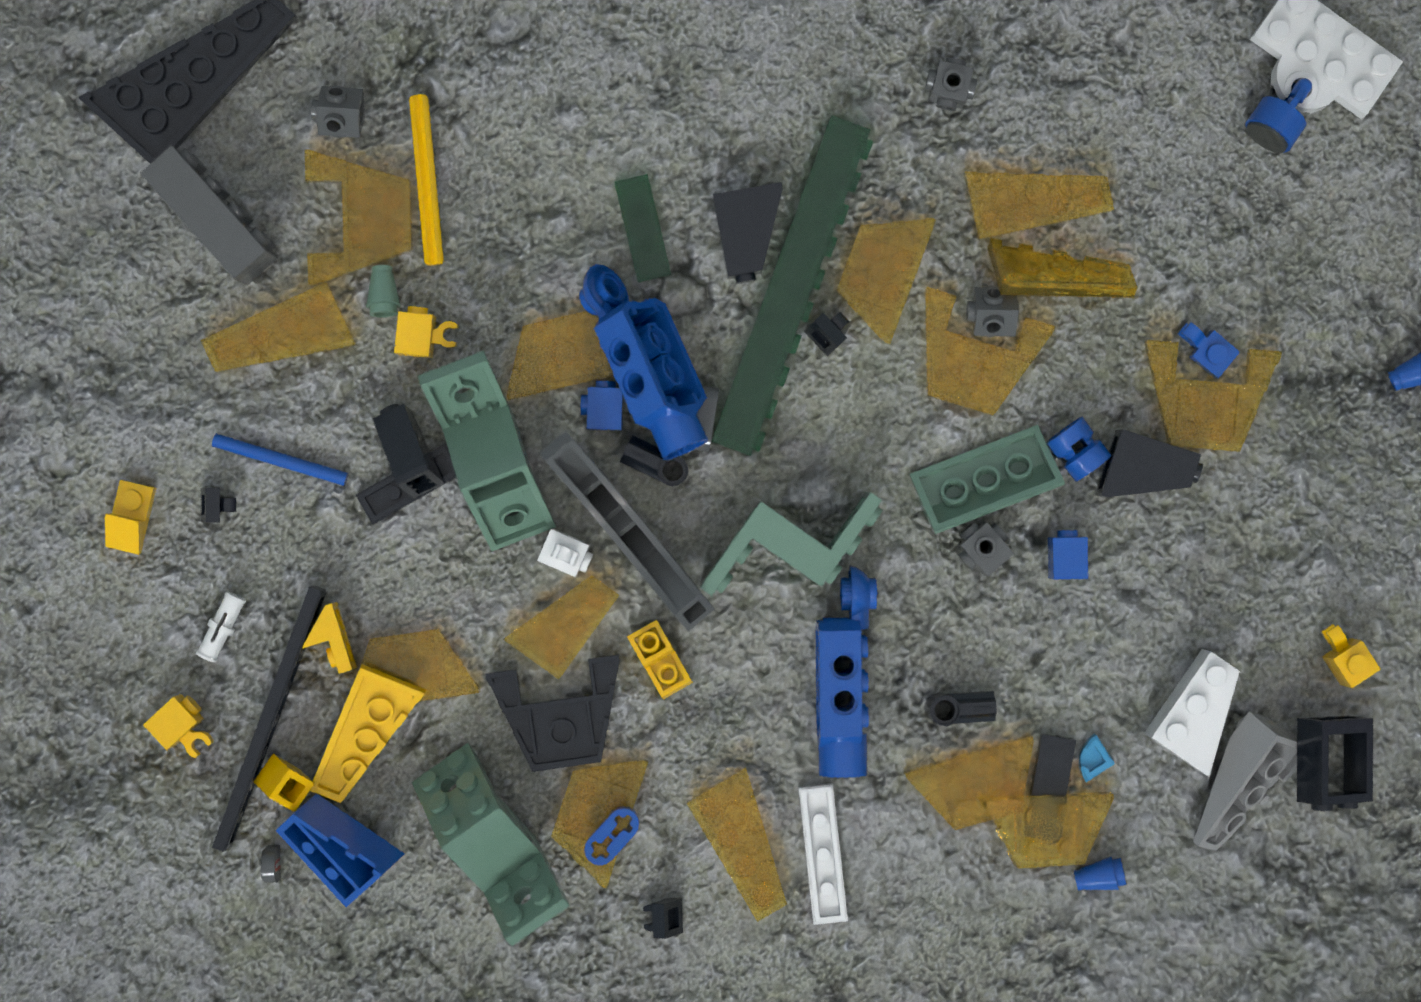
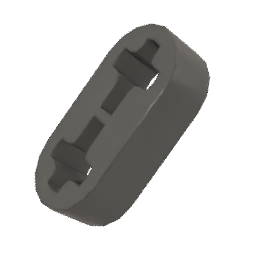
M702 385L707 398L698 411V418L708 441L695 449V451L709 453L719 388Z

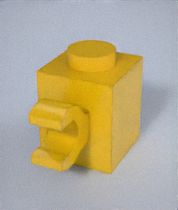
M408 306L407 312L398 311L394 353L403 356L433 358L434 344L442 345L446 348L457 347V342L445 340L444 333L450 328L459 329V325L452 321H446L436 328L437 317L428 314V308Z
M1332 624L1321 631L1332 648L1322 658L1341 686L1353 688L1381 670L1364 642L1353 638L1347 640L1339 625L1334 626Z
M182 694L172 697L143 724L165 750L171 749L181 742L186 752L193 758L201 754L195 748L194 743L196 739H202L208 746L214 742L208 732L193 730L204 718L199 713L201 707L188 695L184 697Z

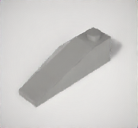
M1250 711L1239 720L1234 733L1229 738L1193 841L1198 847L1217 851L1245 823V813L1258 803L1263 805L1270 798L1266 792L1279 779L1285 783L1297 769L1296 735L1269 718Z

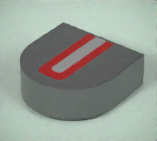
M268 845L262 851L261 878L264 883H277L280 880V845Z

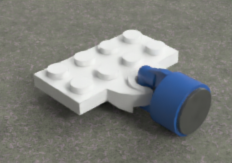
M1277 0L1250 38L1251 41L1278 59L1271 72L1270 85L1274 86L1277 97L1266 96L1261 99L1245 123L1247 133L1263 148L1275 153H1285L1290 151L1307 126L1306 120L1300 112L1315 113L1324 109L1335 100L1354 115L1363 119L1369 113L1403 61L1318 0Z

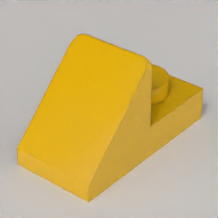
M126 480L119 481L112 513L105 514V547L141 555L157 488Z
M334 602L325 605L302 649L329 641L330 647L326 648L331 667H337L339 674L357 668L338 603Z

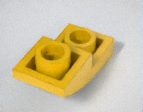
M658 620L627 636L663 700L693 683Z

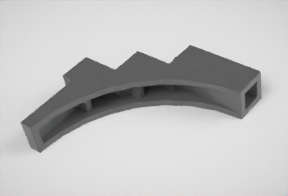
M567 431L563 432L539 452L544 461L602 526L687 631L691 630L715 610L639 514Z

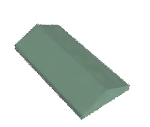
M1038 425L910 473V478L924 514L935 534L1065 485V481Z

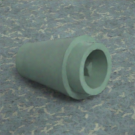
M372 266L366 307L370 309V316L394 317L398 314L397 308L401 304L392 266Z

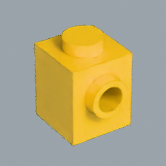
M274 753L253 781L270 799L293 812L297 810L315 784L298 767Z

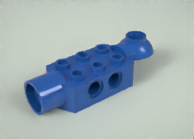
M599 264L591 266L583 279V288L579 292L580 302L588 313L598 315L599 321L595 325L594 330L635 423L651 430L663 460L682 456L704 445L708 438L697 412L707 396L666 304L656 298L645 299L642 302H629V296L624 283L612 269Z
M849 565L848 578H841L840 580L841 611L849 610V617L823 618V620H816L815 626L816 731L819 776L833 778L867 776V733L862 732V728L869 727V711L866 704L862 703V693H868V672L862 669V658H868V638L865 637V634L861 635V630L869 629V609H877L876 578H868L859 568ZM843 655L849 656V667L841 672L835 671L833 665L836 658ZM849 691L851 696L847 704L843 706L834 704V697L838 692Z

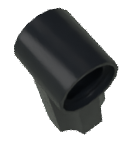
M634 435L631 436L620 460V463L669 486L682 484L688 475V466L684 459L676 457L663 460L657 446ZM677 461L682 465L683 473L678 480L670 481L663 475V467L667 462Z
M994 691L950 694L938 692L928 697L924 707L926 716L940 726L996 721L997 708ZM947 700L950 705V712L944 718H937L935 714L937 703Z

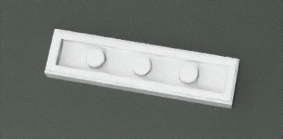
M833 783L799 786L813 924L848 921Z

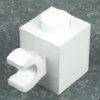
M552 528L537 561L577 577L579 571L586 573L592 560L593 554L588 552L591 544Z

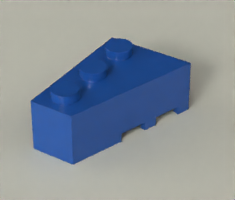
M317 793L276 830L345 907L350 905L405 854Z

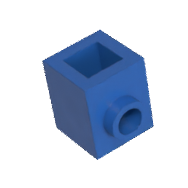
M596 381L595 387H588V395H581V415H587L586 429L622 431L623 394L620 388H616L615 381Z
M1057 530V537H1048L1049 579H1088V537H1078V530Z

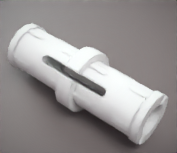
M228 591L225 592L215 617L210 618L207 623L209 629L196 655L213 663L217 661V657L227 637L232 636L235 631L233 625L243 604L246 602L244 598Z

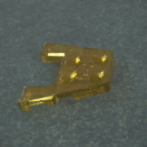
M310 149L304 150L305 181L307 183L342 182L344 251L342 253H307L308 285L316 286L413 251L410 180L353 164L343 159L330 157Z
M926 287L924 292L926 396L994 416L1052 335L1055 326L1025 317L1014 351L947 331L956 296Z
M1145 340V349L1168 444L1185 448L1240 452L1258 412L1256 410L1262 396L1267 391L1271 382L1272 373L1281 359L1282 352L1248 349L1245 384L1243 385L1177 379L1176 368L1179 342Z

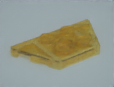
M934 218L895 221L885 224L860 225L836 292L885 344L890 345L935 225L936 219Z
M583 311L524 325L507 391L508 401L614 376L594 330L595 325L599 321L596 316Z
M440 629L369 639L361 664L426 689L425 695L420 701L480 693V686L473 680L464 667V663L457 653L453 651Z
M1028 735L905 771V777L955 831L1014 814L1022 810L1034 744L1033 736Z
M641 759L573 769L551 837L562 848L566 849L572 855V858L581 867H584L603 888L607 889L618 854L605 865H595L585 855L586 841L617 807L626 806L633 809L649 762L648 760ZM628 814L624 818L619 815L616 816L615 819H617L618 824L612 832L617 835L623 828L627 829L631 816ZM607 836L600 844L594 841L592 843L595 847L593 855L596 857L599 854L607 856L609 853L606 848L612 839Z
M1111 792L994 798L982 799V805L992 818L999 838L1006 845L1007 853L1013 865L1018 869L1085 864L1114 800V794Z

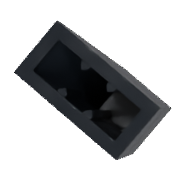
M782 182L713 194L728 280L735 279L736 284L752 282L756 280V274L762 273L783 190Z
M404 403L401 405L392 404L380 411L381 415L373 418V422L396 484L413 499L445 484L412 411Z
M1116 430L1109 450L1111 457L1105 463L1095 496L1115 497L1191 488L1192 483H1197L1202 473L1203 464L1199 463L1201 454L1127 430Z

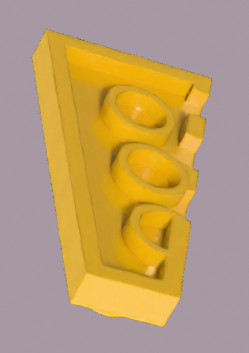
M361 664L313 778L315 784L310 791L341 803L365 773L377 754L385 747L387 741L397 728L405 721L410 711L425 695L426 689Z

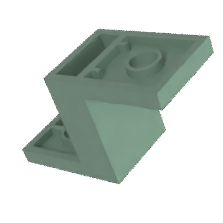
M478 352L418 375L420 386L443 430L459 488L491 551L555 528L553 516L533 476L515 417L485 352ZM470 388L467 392L457 393L459 389ZM518 512L513 516H507L509 513Z
M866 492L828 547H825L766 504L759 501L701 583L700 588L711 596L716 590L722 594L733 578V575L729 573L735 562L742 565L753 550V547L749 545L751 539L760 543L821 587L825 581L831 585L843 568L838 565L839 561L845 553L851 556L861 543L862 538L858 536L865 525L871 527L883 510L878 507L882 500L873 493Z
M469 743L451 753L443 761L424 772L412 782L441 849L484 892L501 932L511 946L570 906L537 838L495 793L475 750ZM454 784H456V788L453 789L452 791L448 792V791L450 790V788H451ZM530 894V899L526 903L521 904L522 900Z

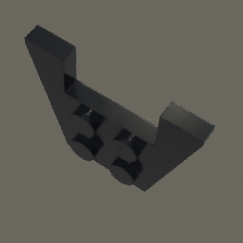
M619 654L588 659L593 690L591 695L523 704L517 669L485 674L489 686H491L532 772L599 763L602 761L620 662Z

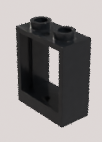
M1349 715L1297 718V802L1311 804V809L1317 811L1333 810V805L1336 804L1338 808L1356 809L1360 802H1372L1373 718ZM1344 734V791L1328 793L1329 735Z

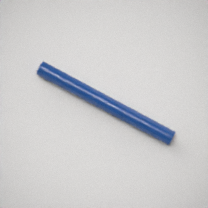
M215 434L212 441V447L345 486L348 479L347 472L220 434Z

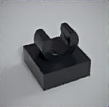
M841 312L831 320L822 313L804 332L828 357L847 338L840 330L849 320Z
M201 488V522H220V512H236V498H220V488Z
M670 897L643 907V911L652 912L653 922L645 924L644 929L653 931V938L666 939L683 933L682 898Z

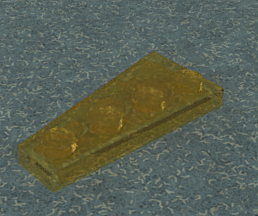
M968 171L963 173L978 240L1114 211L1107 176L1027 175Z
M990 238L988 244V252L1001 295L1134 298L1138 288L1130 264L1085 256L1083 261L1067 255V252L1053 250L1052 255L1034 252L1032 245L1019 243L1018 248L1002 245V240Z
M327 282L201 340L215 372L357 346Z
M746 767L690 799L687 801V805L756 921L759 922L787 905L748 772Z

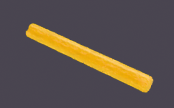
M416 94L409 97L423 253L425 264L434 266L443 264L444 259L429 100L424 94Z

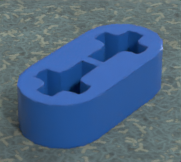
M626 806L617 807L589 836L584 851L591 863L595 865L609 863L636 834L639 828V817L634 809ZM627 814L631 816L630 825L632 829L623 828L615 835L612 832L618 824L615 817L619 815L624 818ZM609 836L612 839L606 848L609 854L607 856L599 854L597 857L593 855L595 847L592 843L596 841L600 844Z

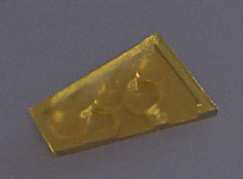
M591 575L503 640L557 679H560L620 594Z

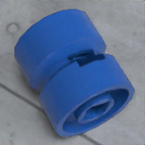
M1083 416L1067 425L1046 442L1057 458H1064L1066 460L1064 467L1075 482L1090 474L1111 457L1110 452L1101 440H1093L1092 435L1094 431ZM1080 441L1083 447L1074 453L1071 446Z

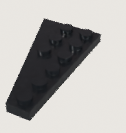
M253 0L233 11L232 15L215 24L211 23L202 28V31L187 40L184 38L137 64V67L120 77L116 76L105 82L104 86L91 93L87 92L78 98L151 164L171 145L178 148L297 17L279 0Z

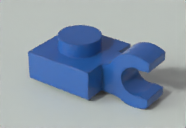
M1192 322L1189 324L1185 323L1177 333L1183 340L1195 348L1189 357L1214 379H1218L1240 353L1239 350L1215 330H1211L1205 336Z

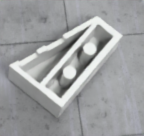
M1201 649L1144 734L1209 777L1240 671L1213 652Z

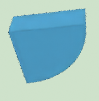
M1093 734L1085 742L1079 756V769L1085 782H1088L1115 764L1096 734Z

